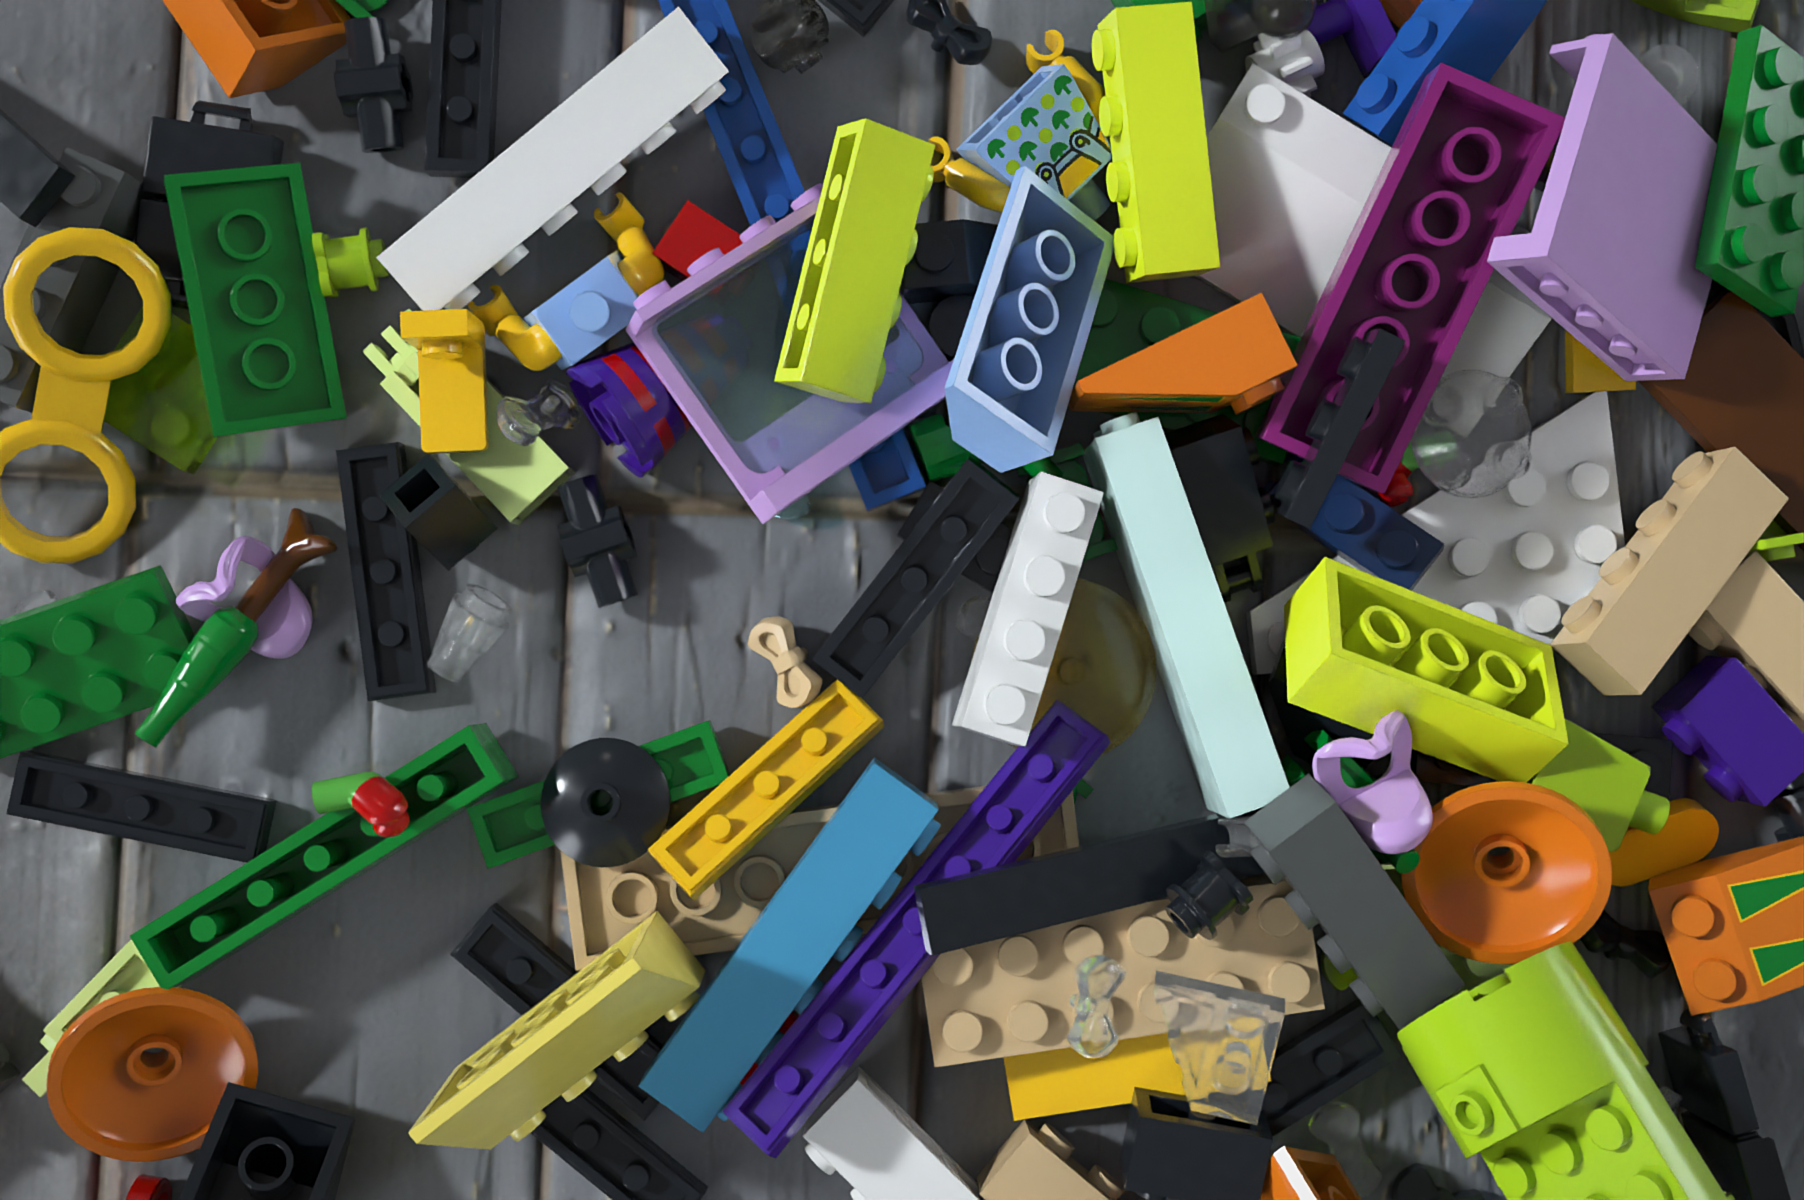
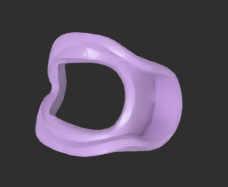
M249 536L238 537L222 553L215 580L212 582L200 581L186 587L176 598L177 606L188 616L205 622L216 610L223 608L209 601H222L234 589L240 560L256 567L262 572L275 556V553L268 545L256 538ZM291 578L256 621L258 624V637L250 650L268 658L285 659L298 653L307 641L313 622L311 606L303 592Z
M1399 710L1392 711L1381 718L1376 724L1374 736L1371 739L1365 740L1349 737L1333 740L1317 750L1312 763L1315 781L1337 802L1366 845L1372 850L1386 854L1404 853L1414 849L1427 836L1433 822L1432 808L1427 794L1410 768L1412 733L1407 718ZM1391 752L1390 765L1384 775L1377 781L1359 788L1348 787L1344 783L1340 770V757L1378 759Z

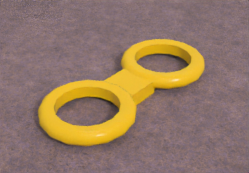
M68 227L38 237L14 259L3 286L5 319L19 347L41 367L32 418L6 427L0 432V544L11 553L39 563L74 564L101 554L126 532L136 509V478L122 450L102 433L111 384L113 380L138 372L160 352L172 325L171 293L158 265L134 242L104 229ZM74 255L97 256L118 265L134 280L143 299V323L138 334L123 348L103 355L79 354L60 346L43 330L34 312L33 291L40 274L53 262ZM38 445H63L83 453L100 468L108 485V506L103 517L88 530L71 536H46L27 529L10 514L2 498L1 476L6 464L21 451Z

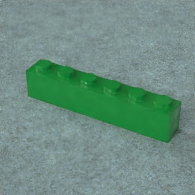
M487 723L468 725L384 777L403 793L408 802L406 811L409 814L410 822L401 834L394 837L379 836L374 832L373 824L369 823L354 808L326 813L131 934L130 938L160 988L168 990L172 987L180 986L218 965L519 776Z

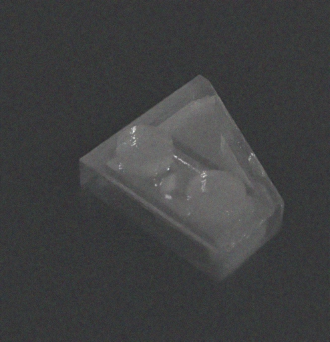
M1156 971L1153 995L1156 1004L1160 1003L1166 1020L1169 1045L1175 1062L1181 1067L1183 1073L1182 1085L1191 1111L1257 1125L1285 1015V998Z

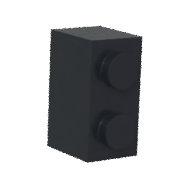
M1134 1087L1120 1155L1125 1190L1136 1192L1139 1196L1148 1200H1169L1171 1198L1179 1200H1260L1273 1143V1137L1264 1110Z

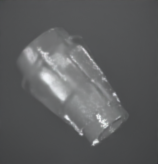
M467 584L462 594H453L427 665L443 678L453 682H460L465 673L469 672L509 628V623L506 619L512 611L510 605L495 593L475 584Z

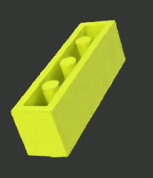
M1192 2L1116 7L1097 25L1098 30L1094 31L1092 37V59L1096 70L1103 72L1105 96L1101 98L1099 105L1100 128L1105 137L1110 136L1112 162L1108 164L1106 172L1107 192L1110 200L1117 202L1120 228L1115 230L1113 239L1115 260L1120 268L1124 267L1126 283L1199 276L1220 268Z
M867 118L837 127L774 382L843 403H871L873 393L879 389L885 376L886 361L883 353L888 333L895 325L902 307V297L899 289L904 269L911 261L917 247L918 234L915 230L920 205L927 197L933 183L934 171L930 165L935 149L934 144Z

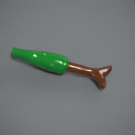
M298 508L291 509L279 551L234 607L227 606L216 610L197 632L171 674L161 697L150 714L135 731V734L146 743L157 748L173 726L183 718L185 713L191 711L211 693L249 653L258 637V624L256 621L295 571L303 564L337 550L335 542L329 537L315 535L313 525L304 511Z

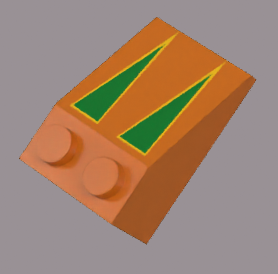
M1261 292L1078 380L1072 389L1068 406L1071 411L1215 413L1231 405L1235 415H1238L1269 400L1272 395L1285 389L1280 378L1298 365Z
M1804 836L1698 861L1649 878L1648 892L1691 1016L1760 1002L1804 986Z

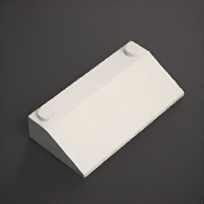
M1252 63L1207 136L1220 268L1195 277L1237 303L1262 292L1279 328L1290 335L1301 338L1391 147ZM1516 224L1511 235L1527 234L1530 232ZM1495 268L1423 414V417L1460 440L1466 437L1552 319Z

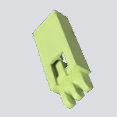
M390 325L381 335L397 353L389 359L386 353L372 342L363 350V353L386 376L380 385L420 426L418 350L401 339V334ZM486 378L488 449L484 452L445 454L511 523L519 526L557 490L558 486L564 484L575 471Z

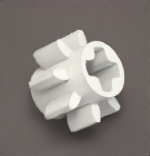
M1287 22L1259 33V40L1253 43L1256 53L1247 56L1245 59L1246 71L1249 70L1253 63L1310 98V92L1317 89L1314 78L1323 75L1325 71L1323 55L1315 37L1308 30L1292 35Z

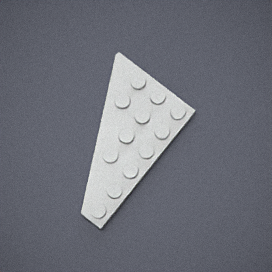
M1607 391L1594 392L1581 398L1574 405L1537 426L1519 440L1496 452L1463 473L1462 476L1419 501L1401 514L1444 543V550L1412 591L1550 645L1564 627L1561 620L1566 611L1579 599L1588 596L1601 579L1599 570L1602 564L1613 553L1625 547ZM1338 555L1332 558V560L1357 569ZM1312 571L1246 612L1252 675L1272 673L1281 643L1285 640L1284 605Z

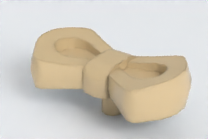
M780 616L761 619L750 632L748 646L751 650L771 661L778 675L777 702L789 708L807 706L816 699L822 685L820 675L804 662L808 658V651L804 647H796L792 621Z

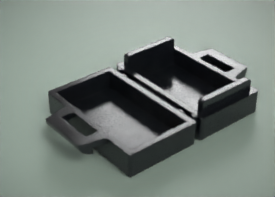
M199 100L192 108L194 112L190 122L152 116L142 191L150 194L153 198L161 200L163 197L167 198L164 175L281 164L284 141L275 135L253 132L251 108ZM205 115L239 119V130L204 124ZM141 199L135 244L158 265L164 280L169 281L171 305L177 308L188 309L186 296L182 295L183 278L168 200L164 199L161 202Z
M1689 1008L1684 1010L1679 1022L1687 1026V1028L1680 1026L1659 1032L1658 1036L1677 1103L1688 1110L1681 1113L1685 1132L1723 1192L1731 1193L1735 1200H1791L1774 1140L1770 1137L1762 1138L1758 1135L1757 1131H1754L1759 1129L1738 1052L1722 1044L1711 1016L1704 1013L1691 1016ZM1699 1032L1708 1034V1037L1701 1035Z

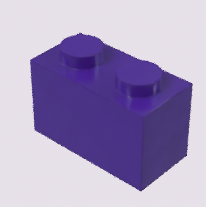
M1705 656L1651 706L1666 723L1662 727L1665 736L1672 740L1673 745L1682 752L1696 756L1708 770L1704 774L1706 782L1727 801L1735 802L1738 800L1766 807L1804 771V733L1737 658Z

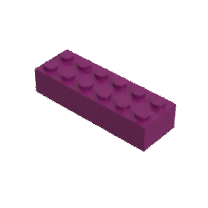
M1442 62L1425 76L1296 347L1293 357L1298 366L1282 377L1281 381L1285 389L1274 394L1254 437L1304 459L1314 440L1305 435L1312 416L1324 398L1331 402L1334 401L1345 377L1337 374V369L1349 344L1355 336L1365 340L1370 330L1382 329L1405 340V343L1338 475L1368 489L1385 493L1494 270L1487 262L1494 237L1511 235L1562 131L1565 117Z

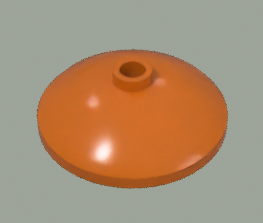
M1514 781L1490 782L1471 786L1455 792L1432 807L1433 822L1431 829L1423 841L1414 848L1420 856L1419 864L1411 872L1401 874V884L1405 900L1436 943L1462 957L1493 964H1516L1556 945L1568 941L1575 943L1586 934L1600 917L1606 906L1612 885V864L1606 842L1600 829L1585 810L1574 801L1554 790L1535 784ZM1504 846L1510 848L1507 853L1500 856L1488 853L1496 847Z
M160 987L133 990L116 995L92 1007L74 1021L64 1032L56 1044L48 1066L46 1084L48 1103L53 1117L61 1129L72 1140L87 1150L122 1161L150 1162L170 1159L201 1148L228 1082L252 1089L256 1088L258 1056L253 1036L245 1022L234 1010L212 996L176 987L168 990ZM149 1048H164L157 1053L144 1051Z

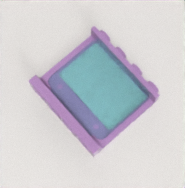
M822 183L813 186L795 199L790 205L794 212L778 222H775L773 217L768 215L751 225L739 237L743 244L724 255L718 247L698 258L687 268L690 277L671 288L666 281H662L645 291L633 302L637 310L625 329L762 524L768 522L946 399L944 388L954 359L950 362L947 360L899 291L902 297L900 315L895 325L889 330L883 353L886 361L885 376L879 389L873 393L871 403H843L774 382L823 187Z

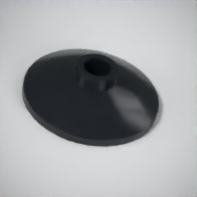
M617 738L591 739L570 748L551 767L541 794L542 819L547 833L555 845L573 860L584 865L601 868L630 863L648 852V848L661 837L667 825L671 807L668 781L657 761L643 748L629 741ZM602 789L608 791L613 798V807L605 815L595 813L591 807L592 796L595 792Z

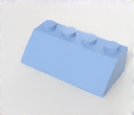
M1026 166L1016 170L944 388L952 440L1000 473L1054 454L1114 251L1113 235Z

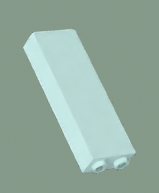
M1137 412L1101 424V430L1093 433L1094 440L1084 451L1083 458L1094 489L1104 492L1100 507L1111 538H1114L1118 550L1116 552L1205 805L1208 810L1230 819L1266 806L1290 787L1159 417L1140 422Z

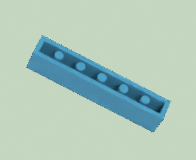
M874 757L703 991L699 1000L693 1005L652 1061L638 1087L702 1133H704L715 1116L725 1122L728 1117L722 1110L743 1086L740 1082L754 1063L760 1065L784 1034L779 1031V1028L790 1013L795 1010L801 1015L825 983L817 978V976L830 958L834 957L841 963L861 937L863 929L857 926L856 923L870 904L881 909L891 897L902 879L894 871L910 850L919 856L939 830L941 824L933 819L939 810L937 802Z

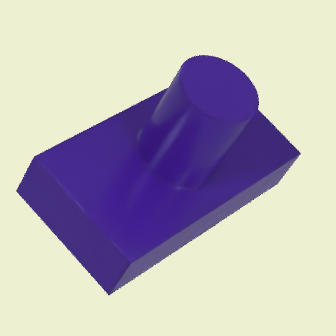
M1324 0L1293 16L1295 34L1308 30L1315 37L1318 45L1343 35L1363 78L1368 77L1397 37L1380 0Z

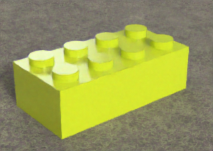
M1327 557L1322 559L1284 605L1288 703L1370 734H1374L1376 724L1382 717L1392 711L1399 710L1405 715L1412 733V749L1497 781L1527 783L1569 744L1552 645Z

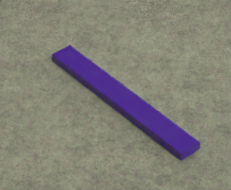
M1058 699L1031 730L1026 746H1018L722 1110L768 1156L778 1157L939 957L940 954L932 956L925 950L914 885L1015 862L1111 743L1105 733Z

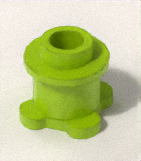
M367 227L360 228L359 235L329 238V235L323 234V232L312 233L313 250L316 256L320 287L324 297H339L340 289L369 286L372 292L379 291V278L389 277L390 273L376 258L386 250L382 238L372 240Z

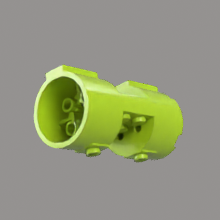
M1572 941L1546 949L1504 969L1505 973L1480 984L1470 991L1466 989L1423 1014L1397 1033L1405 1055L1465 1159L1480 1153L1507 1200H1735L1731 1193L1723 1192L1645 1068L1649 1062Z

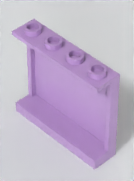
M1613 33L1593 34L1584 39L1552 45L1549 54L1576 80V84L1532 233L1494 237L1487 262L1625 381L1685 379L1712 283L1710 277L1695 268L1717 143Z

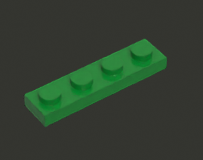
M711 720L639 745L662 768L668 781L671 802L720 785L730 776ZM545 780L466 809L487 869L555 845L547 833L541 814V794ZM602 789L595 792L592 796L591 807L595 813L605 815L612 809L613 798L608 791Z

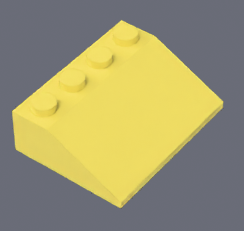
M657 910L459 1064L417 1119L408 1134L416 1144L489 1150L509 1135L515 1142L520 1141L546 1118L547 1115L542 1110L560 1095L566 1102L573 1100L596 1080L598 1075L594 1069L612 1055L620 1062L642 1046L649 1038L645 1029L664 1015L669 1022H672L689 1010L700 998L696 989L700 987L705 969Z

